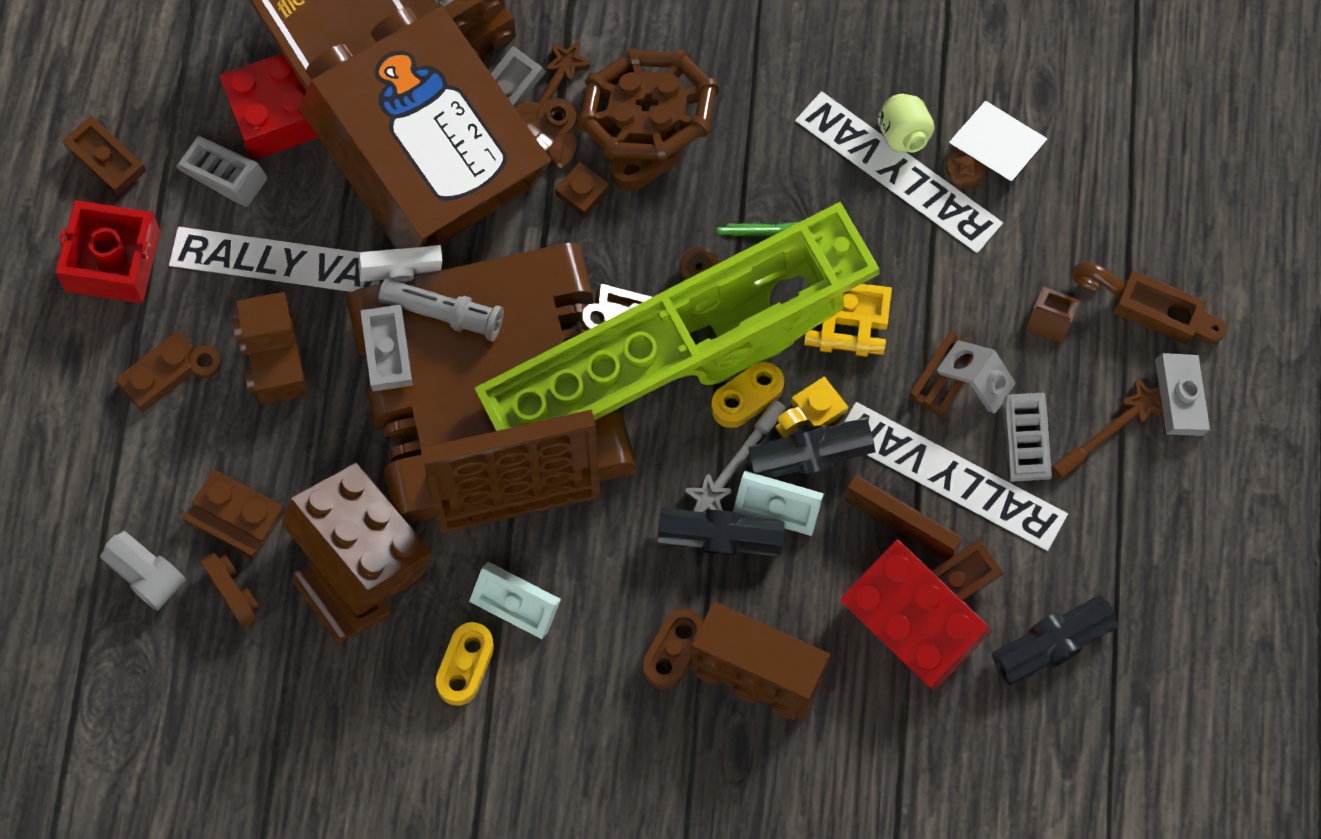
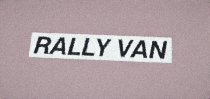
M821 91L795 120L976 253L980 251L1003 224L1002 221L906 152L894 151L889 147L882 134Z
M178 227L169 263V266L349 292L382 284L384 281L360 282L358 268L359 252Z
M858 402L854 404L844 422L868 418L876 453L868 454V456L1047 551L1049 550L1068 513Z

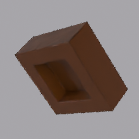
M579 162L556 186L555 196L585 218L609 193L610 184L582 162Z

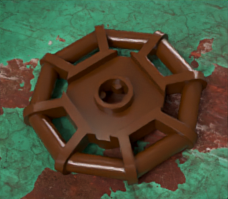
M635 47L630 48L626 55L598 73H590L585 79L586 90L581 112L576 117V124L579 130L585 131L604 151L605 158L611 161L624 158L659 160L660 164L668 162L667 158L697 138L706 137L711 131L709 123L714 99L719 93V86L717 81L709 78L690 59L689 53L684 50L656 52L636 51ZM641 66L667 67L668 69L666 72H644ZM682 73L695 87L685 89L680 84L679 77ZM623 75L619 79V84H617L616 86L610 84L612 81ZM600 96L608 98L607 110L596 112ZM698 102L696 114L692 117L688 116L689 105ZM647 103H654L657 105L651 106L649 111L646 112L642 111L641 107L642 105ZM612 126L614 129L616 127L620 133L617 137H611L603 127ZM675 128V132L679 131L665 140L667 138L666 133ZM636 142H639V143H653V144H638V143H636Z

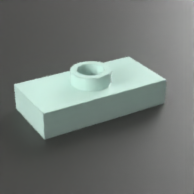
M744 471L733 512L740 513L741 516L748 518L785 522L784 528L812 536L824 494Z
M487 562L480 571L469 602L542 639L550 629L561 599Z

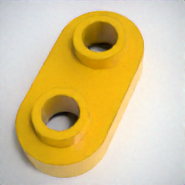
M768 362L756 363L719 388L713 395L711 405L715 421L724 427L736 428L742 426L769 407L772 401L778 400L783 393L784 376L781 370ZM765 376L771 380V383L761 385L757 382V379ZM735 399L739 402V405L735 408H729L725 405V401Z
M475 622L465 623L458 627L452 635L436 676L438 693L448 704L456 706L467 704L474 699L479 690L494 650L492 635L484 625ZM478 642L481 647L477 652L470 653L466 651L465 648L468 643ZM454 680H463L466 683L465 687L460 691L452 690L450 686Z

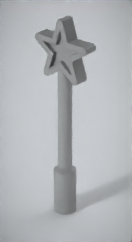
M777 400L772 401L755 423V430L714 483L711 475L707 474L702 488H686V496L696 502L694 511L723 510L720 502L731 496V489L723 487L748 456V446L756 445L763 435H767L777 423V417L786 411V407Z

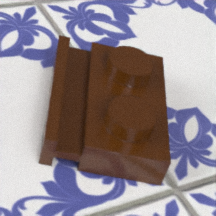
M213 469L193 500L192 507L188 513L184 514L182 519L185 524L255 560L257 552L262 545H265L284 515L285 509L279 503Z
M314 563L308 569L302 572L299 570L294 573L293 583L337 645L342 644L345 639L351 636L355 637L388 619L390 610L384 601L357 616Z

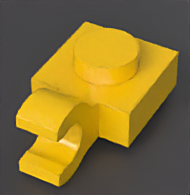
M824 376L792 397L791 405L794 408L785 411L777 417L779 424L775 428L784 438L788 437L791 432L800 430L806 425L808 427L825 425L826 427L847 414L848 406Z

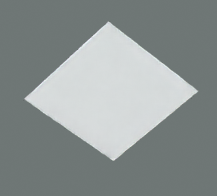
M985 101L949 143L1012 181L1047 138Z

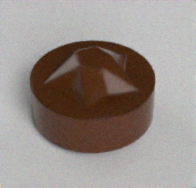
M959 148L950 154L946 166L949 180L961 188H971L978 185L983 180L986 171V165Z
M701 246L692 247L682 255L679 262V271L682 278L687 280L719 264V261L712 250Z

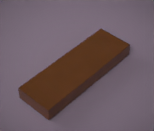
M854 476L847 487L846 502L945 560H949L957 554L962 541L960 535L859 476Z

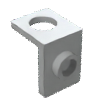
M960 340L955 343L937 369L940 375L970 383L987 411L992 413L997 412L1003 403L1004 397L1010 393L1015 385L1014 379L995 350ZM964 354L974 355L973 361L963 369L954 368V363L960 356Z

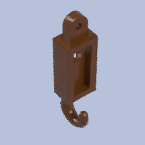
M1079 263L1071 270L1072 279L1086 290L1092 292L1099 290V284L1088 279L1091 278L1098 281L1117 297L1118 302L1114 309V314L1186 345L1192 337L1215 344L1220 342L1227 332V327L1223 320L1203 312L1206 301L1132 270L1126 282H1123L1110 271L1095 263ZM1174 307L1189 314L1187 323L1184 324L1168 317V309Z

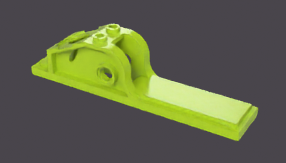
M838 202L474 389L495 430L499 431L587 410H592L594 420H597L647 393L685 376L695 375L703 385L718 384L738 376L756 363L765 362L775 357L814 327L824 323L843 310V293L880 275L879 267L841 202ZM798 276L805 278L807 288L798 292L797 297L783 304L779 302L770 307L771 292L779 282L787 279L793 280ZM710 325L717 338L713 340L708 338L695 345L689 333Z

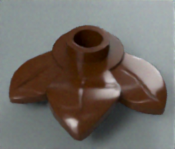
M552 98L543 104L525 102L516 106L515 109L545 152L548 153L552 163L558 169H563L574 157L578 145L577 138L573 132L577 117L573 105L565 99ZM554 111H560L565 118L561 121H555L550 114Z

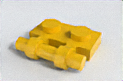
M860 284L843 293L844 309L825 321L822 331L810 330L807 332L804 345L820 347L822 352L832 353V349L855 351V356L868 357V353L884 355L886 339L870 337L871 328L887 330L892 287ZM835 324L859 327L858 336L834 333Z

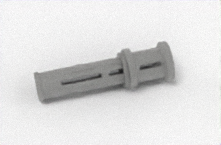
M389 278L383 281L379 292V303L391 306L401 305L402 309L448 322L455 331L462 332L465 329L485 335L486 340L494 342L497 338L503 322V307L496 305L494 308L480 305L472 302L471 297L459 296L457 299Z

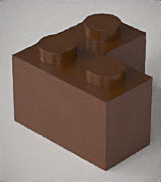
M285 291L236 301L239 316L232 317V324L236 341H239L242 356L249 355L251 368L244 369L249 393L256 392L261 405L308 396L295 322Z

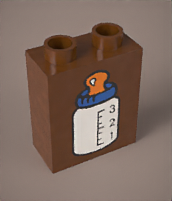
M443 5L417 19L409 7L399 9L383 19L371 31V36L376 42L375 44L354 56L345 44L336 45L319 55L306 68V73L310 77L311 82L299 110L396 249L442 244L532 189L552 161Z

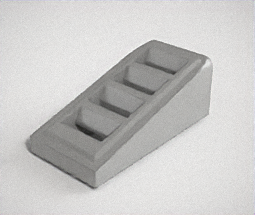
M199 135L177 164V168L180 171L245 207L249 206L267 180V175L257 162ZM207 152L210 153L202 167L198 168L197 166ZM222 160V162H221L220 165L217 167V169L215 170V172H214L213 174H211V172L214 170V168H215L216 165L219 163V161ZM233 168H236V169L234 170V172L231 174V176L229 177V179L226 181L225 179H226L227 176L230 174V172L232 171V169H233Z
M1045 393L1006 395L1002 403L1010 482L1051 479ZM1029 412H1034V413H1035V414L1015 415V413H1029ZM1036 426L1037 431L1016 432V427ZM1038 442L1037 448L1017 449V444ZM1040 458V464L1019 466L1018 459Z

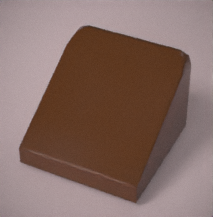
M1043 287L1028 321L1027 330L1052 341L1063 343L1080 301Z

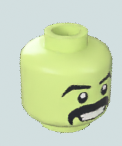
M897 94L890 97L883 104L877 118L879 128L887 144L897 152H917L923 149L932 137L935 129L933 119L924 102L913 95Z

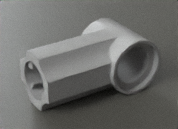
M125 531L114 535L106 543L100 555L102 561L130 583L131 589L156 611L186 582L185 577L170 562L161 556L156 558Z

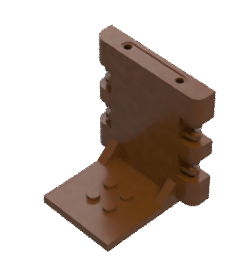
M575 243L554 245L414 276L413 280L403 283L457 299L459 296L471 297L472 302L494 308L496 305L504 308L503 322L494 342L486 340L485 335L465 329L462 332L453 330L448 322L402 309L413 386L374 392L371 389L367 396L375 430L383 428L385 437L391 439L418 434L419 437L418 441L405 443L390 449L388 452L389 457L394 462L384 468L391 504L408 525L437 519L440 534L600 498L601 481L637 473L622 413L610 412L594 420L592 410H587L496 431L474 389L585 332L582 326L567 330H561L560 326L579 321L581 312L586 305L594 304L580 245ZM382 284L357 289L346 298L359 356L366 355L361 310L391 306L379 303V292Z

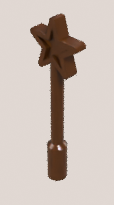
M576 41L567 50L556 44L552 45V53L556 59L548 65L547 70L549 74H555L537 103L543 104L551 99L564 76L569 83H573L575 71L590 69V61L579 56L581 48L579 41Z
M1137 379L1134 383L1135 395L1125 398L1122 403L1123 407L1130 409L1082 447L1074 448L1051 467L1052 473L1062 480L1082 464L1089 453L1137 415L1140 425L1144 424L1150 413L1164 417L1162 403L1159 401L1161 397L1159 386L1149 390L1140 379Z

